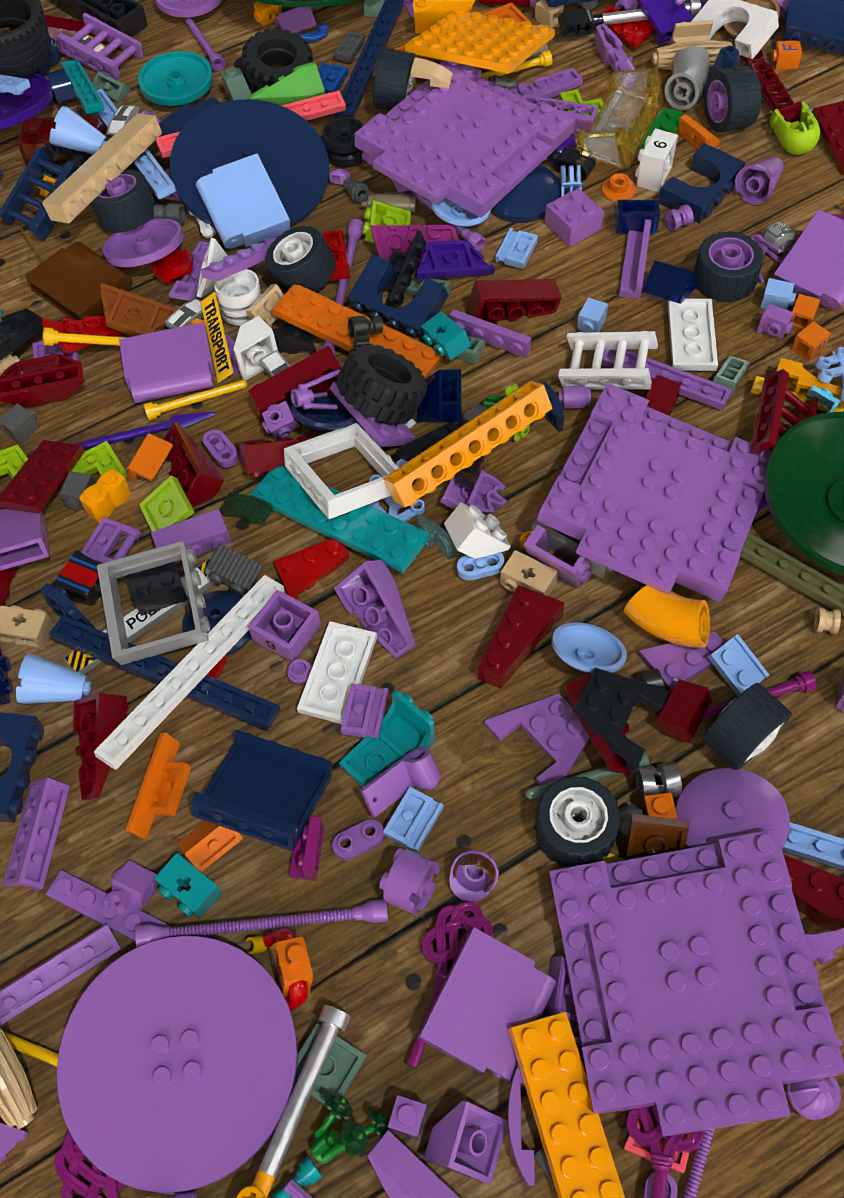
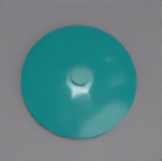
M172 51L160 54L149 60L139 72L138 83L142 94L149 101L159 105L177 106L193 102L202 97L213 83V73L210 63L201 55L188 51Z

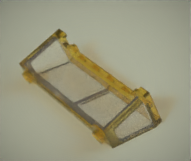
M658 67L613 72L610 80L607 82V90L610 92V95L588 132L585 129H580L576 134L575 141L576 145L579 146L580 154L619 169L630 168L664 104Z

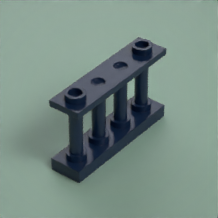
M38 147L4 205L1 207L0 217L11 226L15 219L28 225V230L44 242L56 221L50 220L42 201L30 196L34 187L38 186L49 192L48 197L78 167L69 161L64 168L50 162L51 158ZM45 169L59 175L54 185L40 179ZM25 202L39 209L34 219L20 213Z

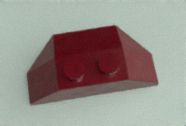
M59 353L15 362L0 375V401L13 405L18 403L22 407L27 408L69 399L85 382L82 363Z

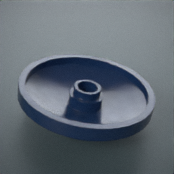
M539 164L491 209L490 213L501 220L513 223H528L540 220L545 217L546 205L560 198L559 180L551 170Z

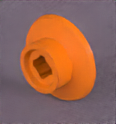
M616 173L603 182L601 193L610 201L625 202L635 196L636 186L627 175Z

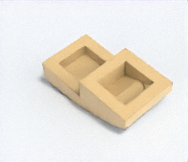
M415 57L411 69V77L430 79V86L449 89L453 76L451 71L432 61Z

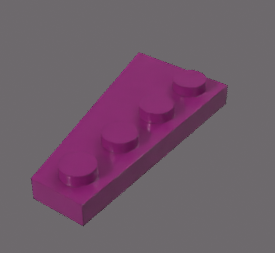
M370 225L377 255L388 261L394 250L408 253L417 230L422 231L426 245L427 242L458 241L455 225Z

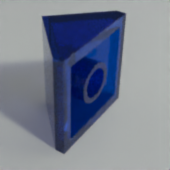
M654 260L642 292L681 304L699 286V279L693 271Z

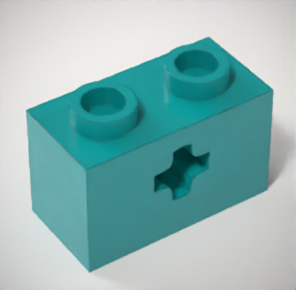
M439 312L421 326L424 333L422 337L428 346H433L441 357L444 355L450 361L471 346L465 330L443 312Z
M178 853L174 855L154 878L160 886L157 891L169 901L172 897L180 903L177 907L188 917L194 914L197 918L201 919L222 894L215 883ZM185 885H186L187 887H191L189 891H187V890H185V889L182 890V888H183Z

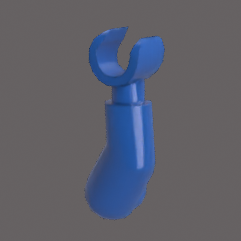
M320 23L316 31L298 35L307 43H316L328 35V24Z

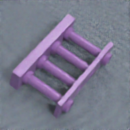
M87 13L83 14L85 26L75 35L69 37L59 33L56 36L60 52L74 60L78 59L85 66L117 81L120 79L118 66L131 55L141 60L144 58L141 42ZM90 32L96 35L86 45L79 42ZM103 40L110 43L100 52L93 50ZM117 47L124 50L114 60L107 58Z

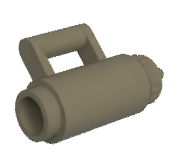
M384 191V194L370 195L367 201L361 203L363 207L370 208L372 201L375 200L410 211L411 213H416V196H411V194H408V191L398 193V191Z

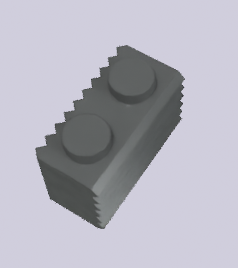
M219 544L205 568V573L210 581L216 584L223 582L230 586L229 589L232 592L242 595L243 593L247 594L255 585L262 573L263 565Z

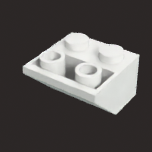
M460 502L444 523L456 549L474 559L507 551L511 547L506 539L507 534L499 526V520L491 514H483L474 505L468 506Z

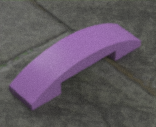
M198 242L192 253V273L184 276L182 281L177 280L169 297L187 301L197 297L201 265L209 242Z
M518 1065L509 1096L508 1132L512 1154L518 1171L526 1186L534 1187V1150H521L520 1087H525Z

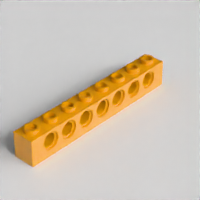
M533 381L528 382L384 477V482L394 502L403 507L415 504L417 499L433 492L438 485L452 479L457 472L470 467L481 456L488 455L493 448L507 442L517 432L525 430L533 421L543 418L545 413L553 409L544 385Z

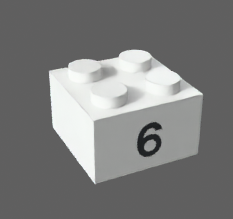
M655 129L652 135L647 137L644 149H641L638 155L640 165H638L635 177H638V187L660 192L673 166L677 134Z

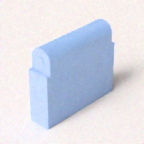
M258 154L212 169V174L206 175L196 182L199 194L226 248H235L243 244L245 247L264 241L266 238L275 237L277 233L290 230V219Z

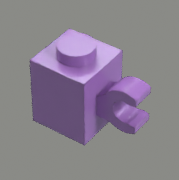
M128 861L122 869H118L111 879L112 892L105 897V908L110 907L112 903L116 902L119 903L117 905V914L119 915L126 910L127 905L141 911L156 893L157 882L154 878L157 874Z

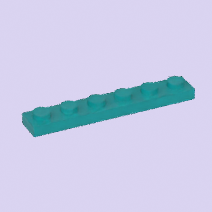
M75 59L60 62L61 68H64L73 91L85 113L94 115L100 111H105L104 104L80 61Z

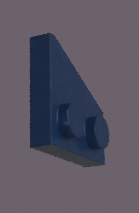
M48 583L40 589L57 616L62 617L64 615L95 628L68 598V593L59 586L54 588Z

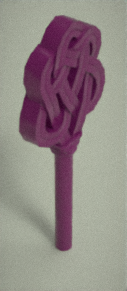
M464 902L457 906L449 905L442 908L437 916L436 927L427 932L422 940L423 955L428 962L438 965L435 976L436 987L418 1034L448 973L446 974L447 963L451 961L454 963L469 931L474 927L480 931L483 930L485 934L492 937L493 927L491 922L484 917L481 908L474 902ZM471 913L473 917L468 918L466 914ZM465 931L466 935L458 942V932ZM449 934L450 949L446 951L445 936ZM435 940L437 944V953H435L431 948V945ZM417 1036L406 1062V1065L415 1069L418 1067L426 1043L419 1040Z
M657 1105L632 1109L628 1114L626 1123L629 1135L638 1145L651 1147L650 1157L652 1167L655 1169L652 1198H666L667 1173L673 1165L675 1152L690 1153L697 1149L703 1140V1131L692 1132L691 1137L683 1140L686 1133L663 1137ZM651 1109H653L656 1121L658 1123V1126L656 1128L653 1125L649 1113ZM640 1118L642 1120L646 1134L642 1133L637 1128V1123ZM665 1138L667 1143L662 1154L660 1141Z
M69 1131L66 1134L63 1148L57 1152L54 1160L56 1173L63 1181L61 1197L75 1198L74 1192L76 1191L84 1198H105L101 1195L103 1188H105L107 1198H120L119 1190H122L126 1185L109 1177L107 1174L105 1177V1173L93 1163L91 1168L85 1162L87 1157L75 1143ZM80 1174L91 1182L90 1186L78 1178Z

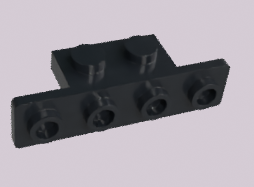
M417 230L408 253L394 250L389 260L395 269V273L384 291L391 292L389 303L393 308H398L399 305H402L405 290L410 286L413 271L418 267L420 254L426 248V240H424L422 231Z

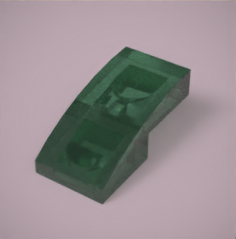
M229 492L219 511L223 516L241 517L245 523L264 525L273 507L272 503L245 494Z

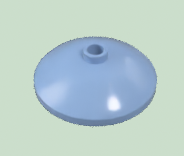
M445 197L438 204L431 201L434 213L443 221L455 226L468 227L477 225L485 221L491 212L489 210L481 218Z
M566 623L559 626L552 636V646L559 658L579 671L590 673L596 667L613 673L620 670L625 664L627 652L622 642L613 634L600 627L586 623Z

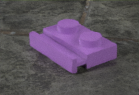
M351 683L341 725V734L363 738L374 737L379 740L389 695L388 688L383 690L377 689L374 686Z

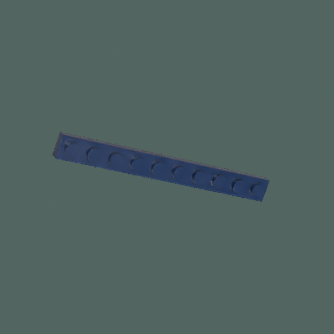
M404 0L384 1L341 95L346 104V110L334 113V118H354L375 72L381 52L386 47L404 7Z
M64 615L49 632L50 638L56 642L158 685L179 664L160 655H155L121 665L112 658L109 635ZM128 642L129 648L136 646ZM208 675L186 696L269 731L281 711L278 704Z

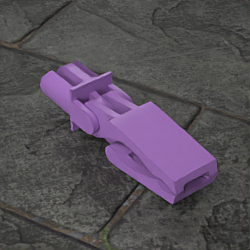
M605 24L596 26L595 45L604 64L611 65L612 70H614L613 78L618 77L627 88L633 87L637 77V70L632 64L633 57H627L622 49L623 43Z

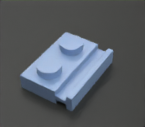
M510 228L496 254V262L503 261L505 265L524 270L538 242V235L520 230L515 232L513 228Z
M738 634L707 656L737 696L741 695L751 685L760 683L769 676L768 672Z
M409 787L383 831L384 836L406 848L414 850L418 854L441 814L444 804L438 803L433 798Z

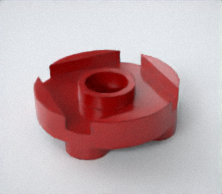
M176 248L168 255L158 259L155 264L153 261L151 267L155 276L167 284L183 275L191 274L193 271V258L187 249L184 248V251H179Z

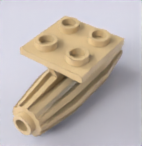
M713 20L675 23L670 45L657 48L655 53H652V65H655L657 69L673 70V57L675 54L686 47L697 46L708 51L709 68H711L720 49L733 45L731 42L708 40Z
M0 1028V1116L9 1128L16 1125L18 1129H21L35 1119L33 1113L38 1109L27 1075L6 1035Z

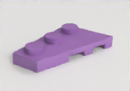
M711 632L705 648H693L668 643L640 650L638 655L650 670L654 668L659 669L664 686L670 691L671 688H675L679 679L689 681L713 666L707 656L725 642L716 632Z

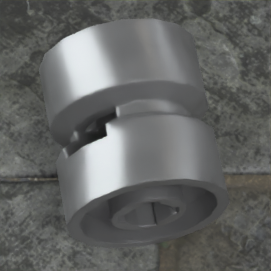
M675 762L659 764L657 769L653 765L636 769V783L641 801H643L644 796L672 792V797L674 798L680 797L682 794L680 772Z

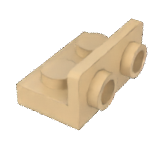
M271 284L246 310L251 320L259 316L270 328L272 327V323L278 319V317L272 315V309L284 296L278 285Z

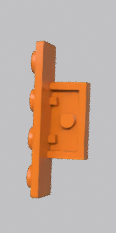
M160 733L126 826V831L139 839H147L155 815L175 816L192 768L185 762H174L180 742L167 733Z

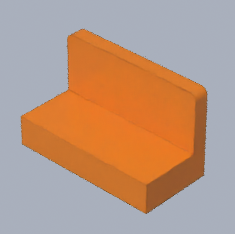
M687 114L680 117L677 134L697 150L704 143L714 148L720 145V140Z
M148 433L128 466L127 479L136 483L139 476L154 481L173 445Z
M205 821L179 841L177 846L191 864L200 872H203L240 842L243 837L236 831Z

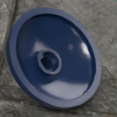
M315 398L312 403L337 405V409H303V407H294L293 404L291 406L292 416L299 423L320 433L340 430L351 426L357 421L341 401L336 398Z
M227 590L212 591L203 595L206 603L203 613L208 618L210 631L243 598L242 595ZM191 605L188 607L183 618V633L195 630ZM220 613L219 616L212 617L214 614ZM248 630L224 656L233 654L243 648L252 638L250 631Z

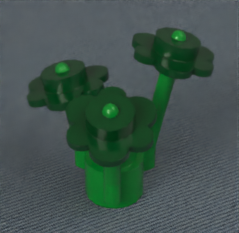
M326 1093L323 1096L325 1100L324 1105L331 1112L324 1123L314 1131L317 1139L311 1143V1150L314 1157L322 1164L328 1163L344 1149L352 1157L355 1155L363 1157L366 1154L365 1149L369 1147L367 1135L376 1131L379 1138H381L389 1130L388 1118L383 1112L378 1113L373 1106H370L368 1110L372 1124L363 1129L361 1124H354L351 1121L353 1108L344 1096L339 1094L333 1096L330 1093ZM335 1117L340 1120L344 1118L347 1120L343 1123L341 1135L335 1130L327 1131Z

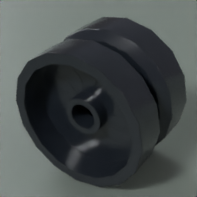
M339 117L329 121L324 126L322 131L323 140L330 164L336 167L348 168L354 167L363 161V151L355 147L354 133L364 126L360 120L353 117Z

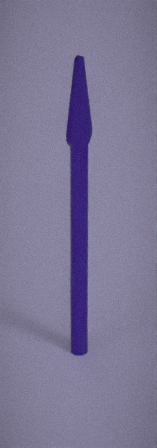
M215 412L174 415L168 421L75 444L82 445L84 450H88L105 441L108 444L145 436L148 433L153 434L169 430L173 422L178 423L184 429L215 416Z

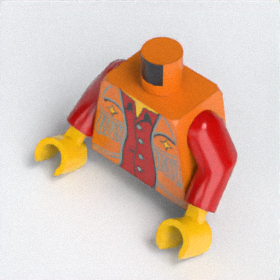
M282 928L267 933L264 936L248 937L246 942L252 941L254 946L253 950L249 951L248 954L262 953L269 948L268 951L275 980L289 1005L290 1011L305 1003L310 994L313 972L303 936L296 937L290 929Z

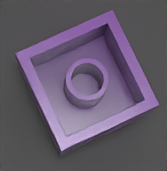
M577 188L546 205L545 224L571 247L602 230L604 211L583 191Z
M276 590L248 628L254 642L293 662L297 660L318 631L321 622L317 610Z

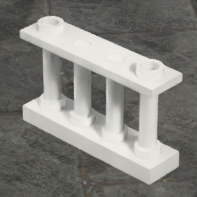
M655 331L567 333L570 349L574 351L570 368L559 370L558 377L562 387L585 386V388L604 389L606 384L609 383L621 389H651V376L649 368H645L648 349H658ZM626 349H639L636 368H623ZM582 350H595L592 368L579 369ZM604 350H617L613 368L600 369Z

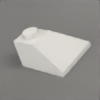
M214 238L210 239L201 269L210 266L211 262H219L225 256H228ZM201 270L197 297H203L215 292V280L202 278Z
M259 316L240 326L233 350L242 380L246 381L262 372L264 369L260 366L259 360L278 350L273 330Z

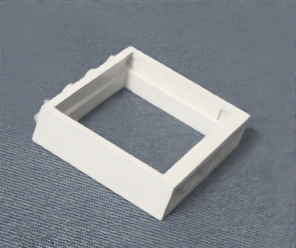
M357 423L284 448L285 467L328 519L391 496L383 478L399 467ZM356 447L382 477L334 495L308 463Z

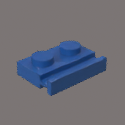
M326 62L322 63L318 72L325 94L338 91L348 75V67L335 64L326 65Z

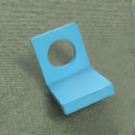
M814 385L806 393L811 398L816 397L818 402L828 407L827 413L834 412L840 400L833 397V393L829 390L819 389Z

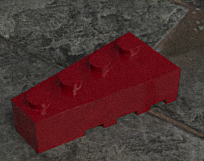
M555 279L475 280L465 313L498 325V321L509 319L510 322L518 321L522 316L528 315L529 318L556 313L562 296Z
M328 345L260 384L254 385L248 390L249 401L260 422L265 421L262 413L267 411L269 406L280 404L284 401L292 406L291 391L299 389V384L308 383L338 369L341 370V366ZM338 375L308 389H311L313 394L328 392L329 394L332 392L330 387L333 382H337Z
M518 585L478 666V680L502 689L519 669L528 655L530 656L535 650L536 645L542 638L548 635L554 624L558 623L563 617L565 602Z
M784 855L797 909L810 916L813 922L819 926L823 925L830 931L844 928V878Z

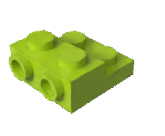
M373 200L370 208L366 207L363 219L367 220L362 228L365 240L374 243L370 225H410L411 212Z

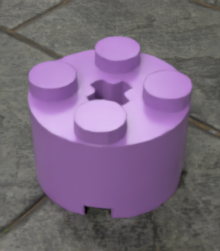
M399 848L393 857V866L390 872H386L380 881L379 887L384 890V901L417 916V909L423 911L433 895L436 883L432 882L434 874L439 876V863L408 849L403 850Z

